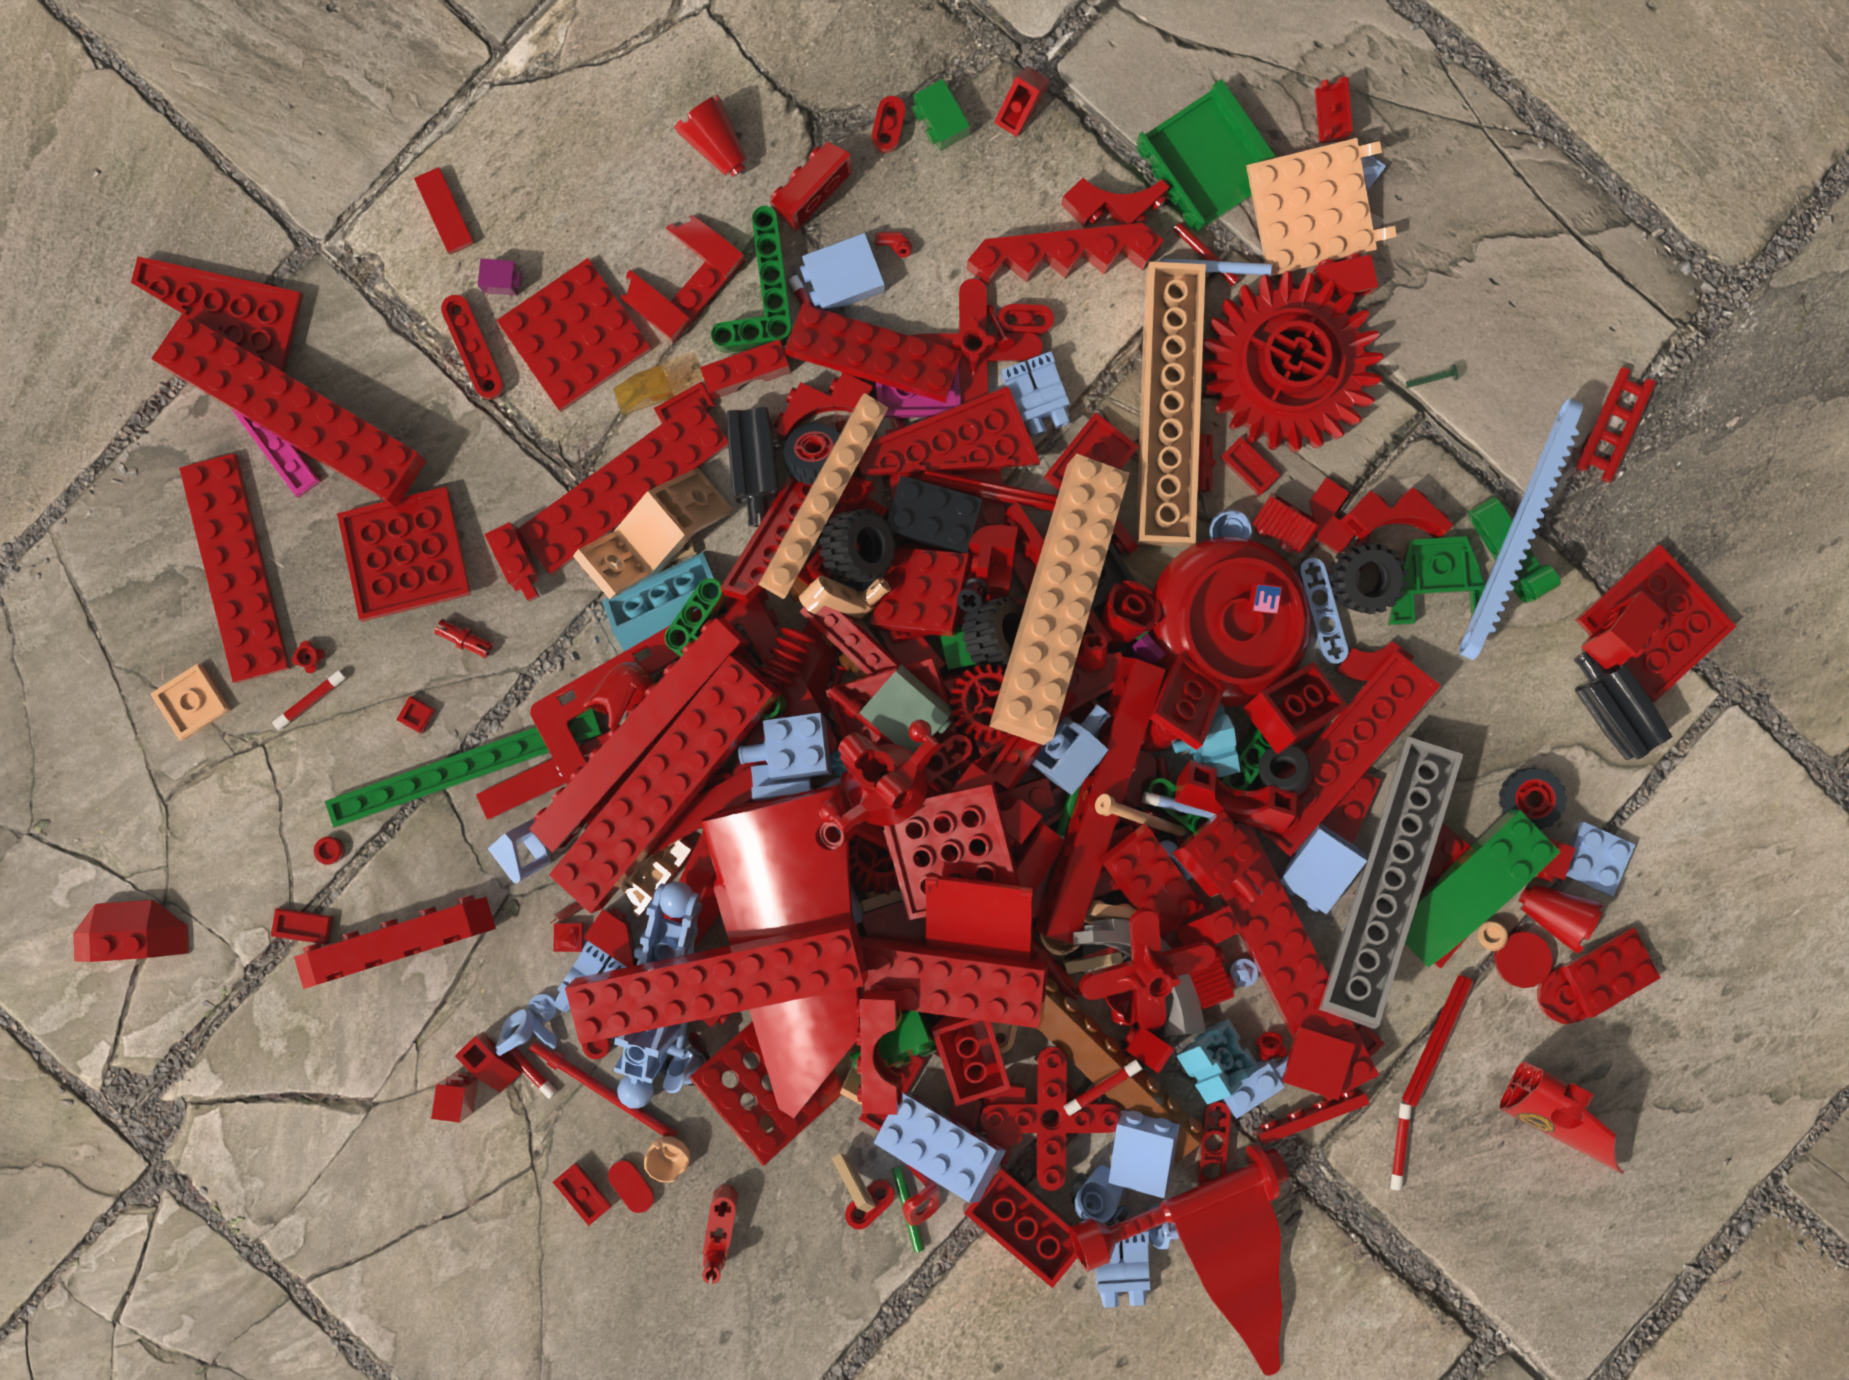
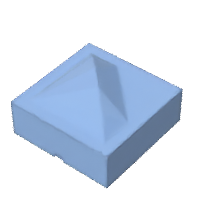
M1372 155L1361 157L1367 191L1386 167Z

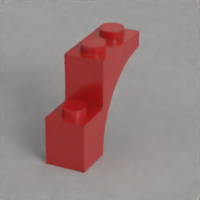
M1082 178L1063 196L1061 205L1083 228L1090 222L1094 225L1105 212L1118 225L1144 223L1148 218L1146 214L1152 208L1157 211L1167 201L1166 194L1169 186L1161 179L1155 185L1143 191L1131 194H1116L1101 190L1089 183L1085 178Z
M842 372L840 378L835 377L829 388V392L832 394L829 396L800 382L797 389L793 387L787 397L786 402L789 405L785 413L780 412L775 421L774 427L777 428V437L786 441L787 436L793 433L802 423L821 413L831 411L852 413L864 393L870 397L874 392L873 386Z
M1413 486L1403 493L1391 507L1386 505L1387 503L1382 496L1370 490L1340 520L1360 540L1372 530L1390 524L1413 526L1423 530L1433 538L1441 537L1453 526L1448 520V516L1443 511L1436 509L1428 501L1427 496L1423 492L1416 490Z

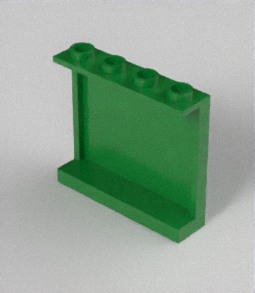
M1222 79L1212 85L1210 92L1148 133L1144 134L1143 131L1139 133L1136 142V149L1139 155L1144 160L1147 159L1150 162L1155 178L1158 181L1162 179L1169 186L1167 193L1170 200L1175 205L1179 204L1184 212L1183 217L1190 227L1194 226L1197 232H1200L1252 197L1246 165L1276 158Z

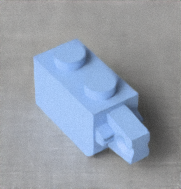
M1289 1056L1278 1062H1275L1273 1058L1269 1061H1258L1259 1068L1248 1079L1241 1081L1243 1084L1232 1096L1222 1099L1236 1119L1285 1088L1282 1077Z

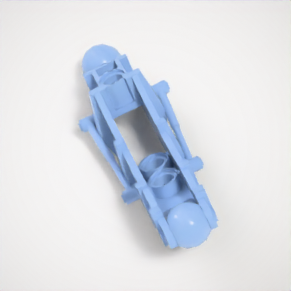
M673 881L669 884L660 883L658 885L654 898L647 907L646 915H649L647 928L640 939V944L643 945V948L637 947L634 952L635 958L639 959L637 965L693 953L695 939L699 932L697 922L698 915L702 910V903H699L700 894L694 893L686 883ZM664 914L672 918L683 917V921L679 923L665 919ZM688 1022L658 1028L657 1030L652 1029L615 1037L614 1044L624 1047L623 1055L614 1067V1072L626 1075L620 1080L617 1088L618 1098L622 1104L628 1108L639 1109L651 1101L654 1092L652 1082L667 1059L668 1054L684 1058L687 1055L688 1050L683 1044Z

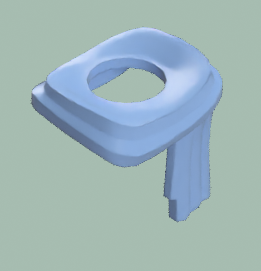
M521 1009L504 1022L496 1044V1054L500 1056L514 1047L526 1043L530 1039L532 1032L546 1045L548 1044L554 1049L557 1046V1036L545 1028L535 1018L531 1010ZM520 1024L518 1029L512 1035V1029L516 1025Z

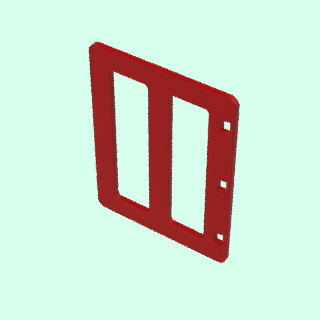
M755 595L749 602L729 597L725 603L728 612L717 618L726 619L733 627L742 625L763 662L761 668H768L763 661L764 657L774 658L769 651L770 647L780 648L775 639L776 637H781L758 595ZM700 608L693 612V618L696 622H699L702 618ZM669 626L532 705L530 709L531 718L567 785L572 781L570 779L572 773L588 763L569 728V722L591 709H586L583 706L584 701L607 673L617 665L625 662L640 663L651 675L681 658L666 645L665 633ZM681 630L677 635V641L680 645H683L686 635ZM649 647L652 655L638 662L634 655ZM788 672L793 682L782 683L786 690L768 680L782 692L781 695L786 699L787 707L792 717L815 713L823 715L800 672ZM573 690L576 698L563 705L559 697ZM826 721L831 755L836 751L838 742ZM766 760L757 762L694 798L644 860L702 828L700 821L709 815L752 800L751 787H753L751 767L768 765ZM605 804V805L599 810V812L588 822V826H589V825L592 823V821L597 817V815L602 811V809L606 806V804Z

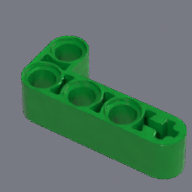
M1491 497L1469 510L1468 517L1496 561L1513 521L1497 498ZM1531 549L1523 551L1527 558L1519 561L1522 569L1514 572L1518 579L1510 582L1514 587L1513 590L1524 603L1536 601L1561 585L1557 572L1548 564L1541 566Z

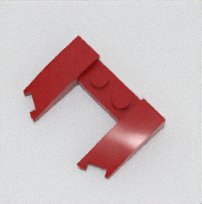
M693 215L689 216L690 222L675 227L672 223L666 227L669 233L704 261L671 301L667 300L630 269L626 274V279L630 280L627 295L621 294V300L673 344L745 262V257L739 250Z

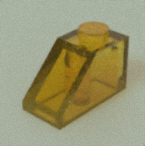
M662 365L638 372L613 389L622 416L674 397L667 373Z

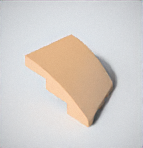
M684 838L642 861L621 886L623 893H627L634 907L633 913L635 916L639 917L643 914L653 900L658 885L660 883L668 884L695 847Z

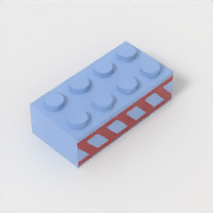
M903 1092V1105L898 1114L887 1116L874 1141V1144L969 1203L980 1202L1006 1152L999 1145L909 1092Z

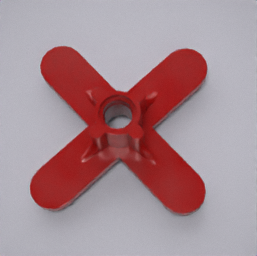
M973 278L964 281L959 289V333L911 335L962 351L959 362L961 405L988 394L987 362H1027L1029 359L1040 356L1043 347L1041 339L1033 333H1006L1007 337H1012L1015 343L1010 349L1001 350L998 346L1001 340L998 333H987L986 287L983 282ZM976 339L982 346L977 350H971L966 346V342Z
M1146 907L1136 910L1129 921L1132 961L1087 973L1079 982V989L1082 995L1089 1000H1096L1134 989L1137 1022L1143 1030L1146 1029L1152 1032L1162 1027L1166 1020L1165 997L1171 993L1173 987L1180 984L1178 976L1208 968L1214 962L1216 952L1208 942L1204 941L1161 952L1159 918L1152 909Z
M1047 1046L1038 1054L1037 1103H992L985 1106L980 1114L981 1125L990 1133H1037V1180L1041 1187L1050 1191L1059 1189L1065 1182L1066 1133H1112L1116 1131L1117 1123L1122 1115L1119 1107L1111 1103H1089L1071 1116L1068 1115L1064 1109V1105L1068 1104L1066 1103L1067 1060L1064 1052L1056 1046ZM1054 1109L1057 1111V1116L1052 1121L1043 1120V1114L1047 1110Z

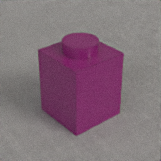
M480 258L478 287L483 293L517 296V289L522 286L523 274L522 271H519L520 269L514 261Z

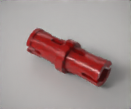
M1200 434L1198 492L1213 491V466H1215L1216 460L1213 459L1214 436L1212 434L1208 436L1207 434Z
M441 619L438 622L441 627L448 631L436 626L434 631L436 636L455 643L457 648L461 650L465 648L484 659L489 656L490 653L480 648V646L491 651L493 642L472 634V630L468 628L462 629L445 619Z

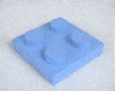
M1580 822L1570 843V846L1576 849L1566 877L1606 895L1614 896L1635 844L1586 822Z

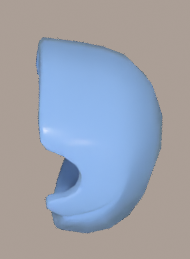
M1234 509L1220 511L1212 519L1209 527L1210 538L1234 536L1250 539L1253 532L1250 519L1244 513Z

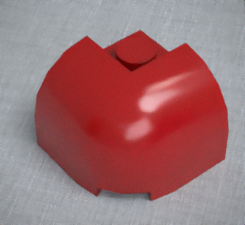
M989 525L980 528L974 533L969 542L968 554L971 557L967 580L971 577H981L986 580L989 585V594L983 602L1005 596L1009 597L1018 527Z

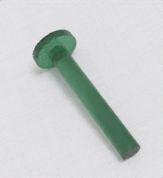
M1451 364L1448 371L1406 381L1405 383L1407 388L1448 377H1452L1456 381L1458 380V372L1455 364Z

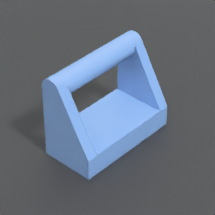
M534 818L508 831L488 848L514 883L522 881L551 863L549 849L529 829L535 822ZM524 842L536 860L521 868L517 845Z

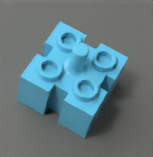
M1221 702L1203 746L1195 750L1182 740L1172 744L1175 753L1188 750L1189 754L1194 753V762L1217 768L1218 778L1240 772L1238 754L1235 750L1236 738L1234 727L1228 715H1225Z
M1229 1019L1205 1028V1033L1198 1034L1194 1038L1195 1042L1188 1044L1176 1055L1188 1075L1197 1078L1195 1086L1207 1105L1232 1096L1243 1084L1241 1081L1248 1079L1259 1068L1248 1048H1241L1238 1043L1241 1037Z

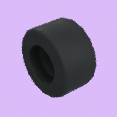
M1292 745L1279 754L1270 747L1259 760L1258 770L1264 788L1271 785L1297 793V796L1307 790L1311 783L1312 769L1308 756L1296 745ZM1289 763L1296 766V773L1290 778L1280 779L1274 774L1275 769L1281 764Z

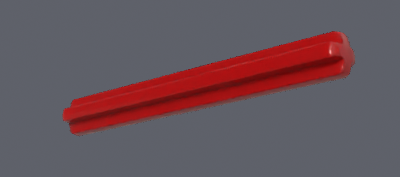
M928 469L924 471L922 477L923 482L964 494L1013 504L1018 503L1019 505L1054 511L1058 495Z
M1464 975L1457 976L1402 1097L1405 1103L1413 1107L1418 1106L1473 985L1472 979Z

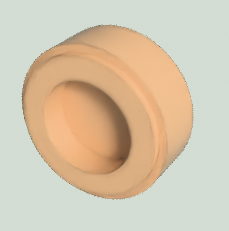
M1488 921L1479 928L1478 939L1487 950L1497 951L1507 944L1508 933L1501 923Z

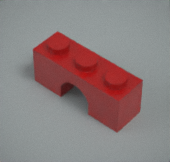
M780 340L700 367L712 400L738 392V388L748 382L760 379L767 382L791 373Z
M972 763L951 791L992 783L995 780ZM1018 799L1009 810L1001 811L1010 847L1014 844L1020 847L1042 818V815L1021 799ZM977 815L974 819L977 822H979V817Z

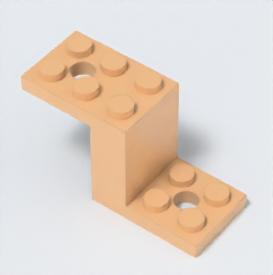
M695 468L647 491L614 532L578 549L573 557L606 596L612 599L660 573L696 532L728 516L733 508L700 469ZM609 563H612L616 569L611 567Z

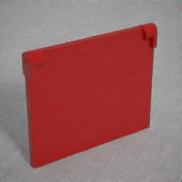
M926 875V947L1030 961L1033 887Z

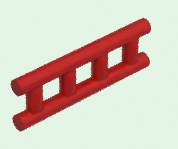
M1620 367L1576 465V469L1584 472L1587 471L1589 464L1603 470L1604 473L1601 480L1607 483H1612L1656 384L1652 379H1645L1643 386L1628 380L1631 370L1625 367ZM1622 390L1638 396L1632 410L1617 405ZM1611 415L1627 421L1621 435L1605 429ZM1600 439L1615 446L1610 460L1594 454Z

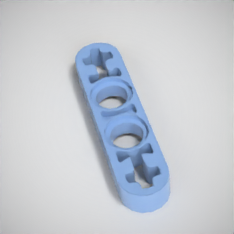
M1309 558L1299 565L1298 575L1308 595L1314 634L1322 659L1328 664H1338L1344 661L1348 655L1344 632L1325 565L1317 558ZM1309 564L1313 568H1318V572L1314 577L1316 582L1322 580L1323 585H1316L1309 589L1308 584L1314 583L1311 574L1306 575L1305 570L1309 568ZM1316 590H1321L1326 595L1327 600L1322 606L1316 605L1312 601V594ZM1323 617H1329L1333 620L1334 628L1331 632L1326 633L1320 629L1319 622ZM1337 634L1338 639L1332 640L1334 647L1341 650V653L1337 654V659L1333 655H1328L1327 650L1331 649L1330 640L1324 642L1323 638Z

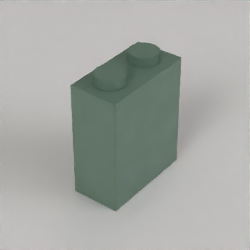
M901 664L859 713L895 745L903 746L915 753L923 743H917L910 738L908 732L910 724L915 720L923 719L930 724L932 736L936 731L942 734L952 723L949 717L953 709Z

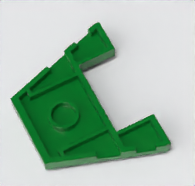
M1467 536L1409 540L1403 559L1404 564L1401 567L1407 569V575L1403 576V581H1407V586L1401 587L1400 592L1404 593L1402 598L1394 599L1397 604L1391 607L1388 626L1415 624L1414 595L1469 592L1472 618L1485 588V583L1479 572L1480 567Z

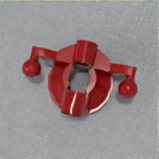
M923 719L915 720L910 724L908 731L910 738L917 743H923L915 753L900 745L884 744L876 746L866 736L861 737L858 733H851L841 741L838 750L842 754L840 758L848 770L845 780V793L852 809L842 816L841 804L833 799L826 800L819 808L821 819L828 823H835L845 833L854 825L867 821L869 824L885 827L900 824L913 816L923 804L928 790L927 772L924 768L932 755L941 746L931 735L932 729L930 724ZM888 770L889 773L883 776L877 785L872 782L879 773Z

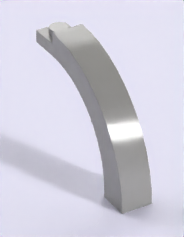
M1106 919L1094 921V925L1084 926L1085 931L1073 933L1074 945H1105L1123 952L1132 959L1128 920ZM1160 937L1161 952L1171 950L1172 948ZM1189 974L1178 976L1180 984L1173 987L1171 993L1165 997V1036L1205 1033L1202 1009Z

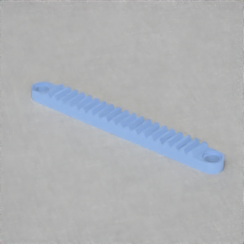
M1568 398L1556 417L1459 647V655L1475 660L1484 645L1487 635L1496 631L1492 624L1500 621L1497 613L1505 610L1501 603L1509 600L1506 592L1512 591L1514 588L1510 582L1518 579L1514 572L1522 569L1519 561L1527 558L1523 551L1531 548L1527 541L1534 539L1536 536L1532 531L1540 527L1537 520L1544 517L1541 510L1549 506L1545 500L1553 496L1550 489L1557 487L1554 479L1562 475L1558 469L1566 465L1563 459L1570 456L1568 448L1575 444L1572 438L1579 434L1575 427L1583 410V403Z

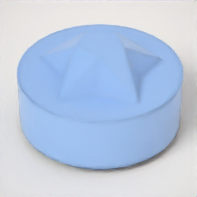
M1246 958L1234 960L1228 969V973H1231L1235 984L1239 987L1251 986L1258 977L1256 965Z
M547 993L538 994L529 1001L528 1010L534 1013L535 1018L540 1023L547 1022L557 1013L558 1008L554 1006L556 999Z

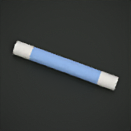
M1144 792L1142 797V803L1207 818L1216 815L1175 802V798Z

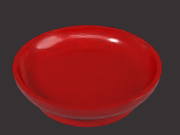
M1234 536L1215 537L1198 542L1183 550L1166 566L1152 591L1151 597L1155 603L1157 601L1160 603L1161 616L1157 624L1148 630V635L1166 653L1157 662L1159 667L1166 669L1164 674L1167 677L1174 659L1181 654L1207 674L1226 685L1220 700L1223 707L1247 705L1260 692L1295 673L1304 659L1312 628L1308 595L1294 568L1279 553L1266 545ZM1252 582L1283 586L1278 615L1248 611Z

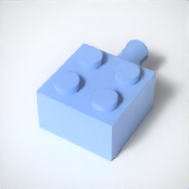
M1096 704L1082 724H1076L1067 717H1064L1056 728L1054 738L1043 746L1031 765L1043 776H1046L1072 795L1083 784L1085 778L1101 762L1103 756L1108 751L1094 735L1105 721L1110 718V714Z
M821 713L764 720V743L739 746L738 748L741 764L766 760L769 778L775 782L832 775L826 718Z

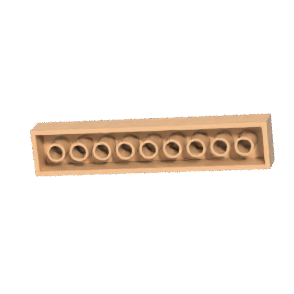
M1149 262L1145 272L1135 538L1137 545L1190 547L1196 543L1206 264Z
M1076 454L1067 464L990 727L1045 745L1054 738L1129 477L1128 472Z

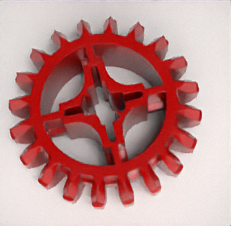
M991 664L985 665L984 673L979 665L973 668L974 675L969 670H966L963 673L965 680L958 678L955 681L959 688H952L950 690V694L957 697L948 701V705L957 707V709L951 711L952 714L950 716L956 717L959 715L960 720L955 723V726L960 727L964 723L967 727L964 729L963 734L967 736L971 731H974L973 740L975 741L979 740L981 734H983L985 743L991 741L992 734L997 742L1002 740V733L1007 737L1012 735L980 724L974 720L979 715L987 716L990 720L992 719L997 699L993 701L991 706L984 707L980 711L977 709L983 705L982 703L985 700L998 696L1000 690L990 691L984 685L981 686L979 682H992L1001 687L1004 676L1001 675L1003 671L1001 666H998L994 673H992ZM971 687L974 691L972 695L975 698V706L968 711L966 695Z
M855 834L854 838L849 840L850 878H854L855 886L863 884L865 892L870 888H874L875 895L879 893V890H885V893L889 895L890 888H894L899 892L900 886L889 851ZM917 851L916 859L920 863V851ZM860 856L864 857L865 861L871 864V869L866 868L859 859Z

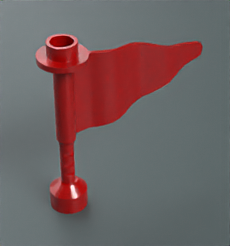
M1251 1144L1246 1147L1247 1166L1166 1199L1159 1206L1110 1227L1092 1218L1069 1227V1235L1075 1253L1084 1270L1089 1272L1110 1263L1116 1243L1161 1224L1174 1223L1178 1237L1206 1293L1242 1338L1264 1375L1271 1376L1281 1369L1279 1355V1336L1282 1321V1298L1279 1278L1281 1236L1270 1201L1280 1197L1279 1184L1288 1181V1172L1282 1157L1276 1149L1272 1148L1264 1152L1258 1144Z

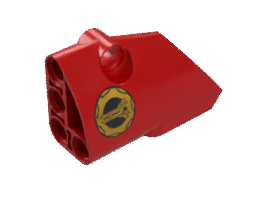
M1522 1062L1515 1070L1501 1098L1499 1109L1623 1175L1624 1170L1620 1169L1616 1158V1134L1587 1110L1594 1094L1571 1082L1567 1086L1566 1081L1529 1063Z

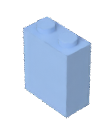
M865 233L802 256L804 265L800 266V270L805 283L810 281L814 291L809 293L815 308L820 307L822 310L832 312L885 292L883 279Z
M1321 823L1281 870L1279 881L1285 892L1292 896L1295 894L1305 899L1304 903L1310 909L1316 912L1321 910L1327 914L1367 862L1366 854Z
M1124 1110L1117 1123L1108 1183L1165 1198L1171 1183L1180 1125L1172 1123L1167 1119L1145 1116L1138 1111Z

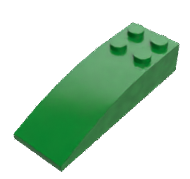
M1510 809L1419 896L1405 945L1429 968L1501 909L1546 867L1560 851L1521 810Z

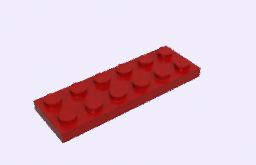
M802 304L786 345L785 355L946 403L962 351Z

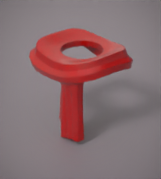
M907 1164L911 1172L926 1186L919 1193L907 1199L902 1205V1213L907 1223L913 1226L923 1223L937 1212L940 1207V1196L936 1182H933L930 1178ZM929 1198L930 1202L927 1207L921 1212L916 1213L917 1208Z

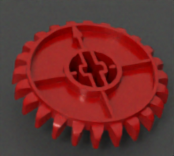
M1285 271L1280 278L1278 290H1273L1268 275H1263L1258 283L1257 297H1255L1246 284L1242 285L1238 292L1241 307L1239 308L1234 302L1226 299L1221 309L1228 322L1213 317L1209 324L1210 330L1219 339H1205L1203 341V350L1207 354L1214 356L1213 360L1202 362V372L1207 375H1214V380L1209 382L1204 389L1208 395H1220L1221 400L1215 406V412L1217 414L1230 412L1233 415L1228 426L1232 431L1238 430L1243 425L1247 427V441L1250 443H1254L1261 435L1266 436L1267 447L1273 451L1279 447L1281 440H1286L1290 451L1298 452L1302 448V439L1306 438L1311 447L1315 449L1321 448L1324 445L1321 433L1323 431L1333 439L1341 438L1345 433L1338 421L1341 420L1345 424L1352 426L1358 424L1362 417L1351 407H1368L1375 400L1369 394L1361 391V388L1374 387L1382 380L1380 375L1365 372L1366 368L1376 365L1383 359V353L1364 351V348L1369 346L1379 336V332L1368 331L1359 334L1357 330L1370 313L1368 310H1364L1350 317L1346 314L1355 295L1353 293L1345 295L1336 303L1330 301L1335 288V281L1330 280L1318 294L1313 293L1314 274L1310 272L1302 280L1298 289H1293L1290 271ZM1291 355L1297 358L1294 365L1289 362L1292 357Z

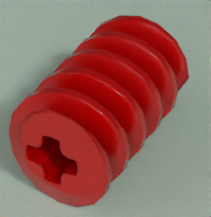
M794 627L791 629L781 628V632L786 638L776 637L775 641L780 648L770 647L769 651L774 658L764 657L763 661L768 668L758 667L757 669L762 676L785 690L786 688L782 683L793 682L788 672H799L794 662H805L800 656V652L810 653L809 648L805 645L806 642L816 643L814 639Z

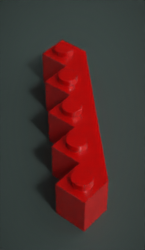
M1143 223L984 239L967 260V270L985 285L989 286L1004 266H1006L1027 283L1043 262L1066 278L1082 258L1102 274H1105L1122 254L1143 271L1158 253L1164 240Z
M473 894L457 899L459 905L437 911L436 906L419 911L420 917L402 923H398L397 919L380 923L381 929L363 935L359 934V930L342 935L343 941L322 948L320 943L304 947L303 954L294 956L303 989L495 930L496 927L487 897L475 900Z

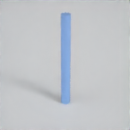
M1160 258V262L1206 264L1205 272L1271 275L1272 264Z

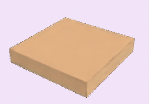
M197 663L150 693L180 741L186 740L231 711L201 663Z

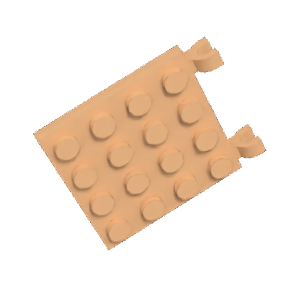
M1357 138L1246 165L1265 264H1272L1271 275L1268 276L1318 265L1319 262L1327 259L1338 260L1351 254L1377 250L1376 241L1397 237L1395 226H1385L1373 230L1361 157L1382 153L1380 141L1358 146Z

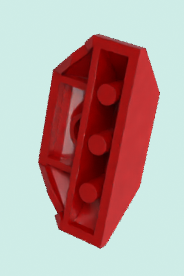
M155 900L97 903L73 933L74 962L143 959L189 954L188 925Z

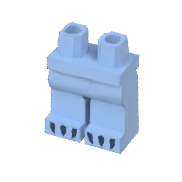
M1051 351L1029 359L1027 366L1024 361L1002 369L1000 374L1004 387L1008 386L1031 438L1046 433L1042 422L1043 419L1051 417L1056 429L1070 424L1068 412L1070 403L1059 378Z
M587 941L582 949V953L557 989L560 993L556 998L554 1006L562 1012L568 1013L570 1006L565 987L575 978L600 973L605 965L606 968L603 972L625 968L626 966Z
M1148 1230L1121 1241L1122 1258H1120L1119 1251L1120 1242L1116 1243L1110 1263L1095 1269L1096 1288L1098 1293H1100L1102 1304L1105 1308L1119 1306L1118 1292H1128L1129 1304L1131 1306L1145 1305L1146 1290H1150Z

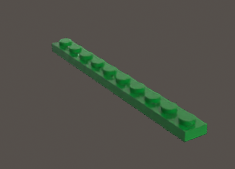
M594 709L586 711L569 722V728L577 743L603 735ZM537 727L324 802L332 826L337 828L550 752Z

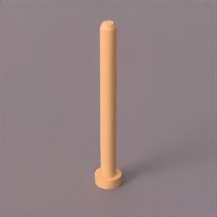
M1102 794L1096 800L1095 809L1101 815L1115 814L1141 824L1145 823L1149 827L1178 837H1182L1186 833L1183 826L1116 803L1112 796Z

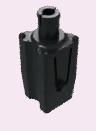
M768 407L751 410L727 411L728 450L733 496L737 504L747 502L748 526L758 527V514L760 515L761 523L769 510L768 500L772 498L775 500L780 492L775 450L780 449V442L777 438L773 437Z
M1586 651L1582 652L1581 656L1578 655L1574 658V662L1588 679L1583 687L1575 688V693L1602 732L1625 760L1632 758L1636 760L1641 759L1649 754L1651 750L1673 737L1655 704L1625 663L1621 666L1605 669Z

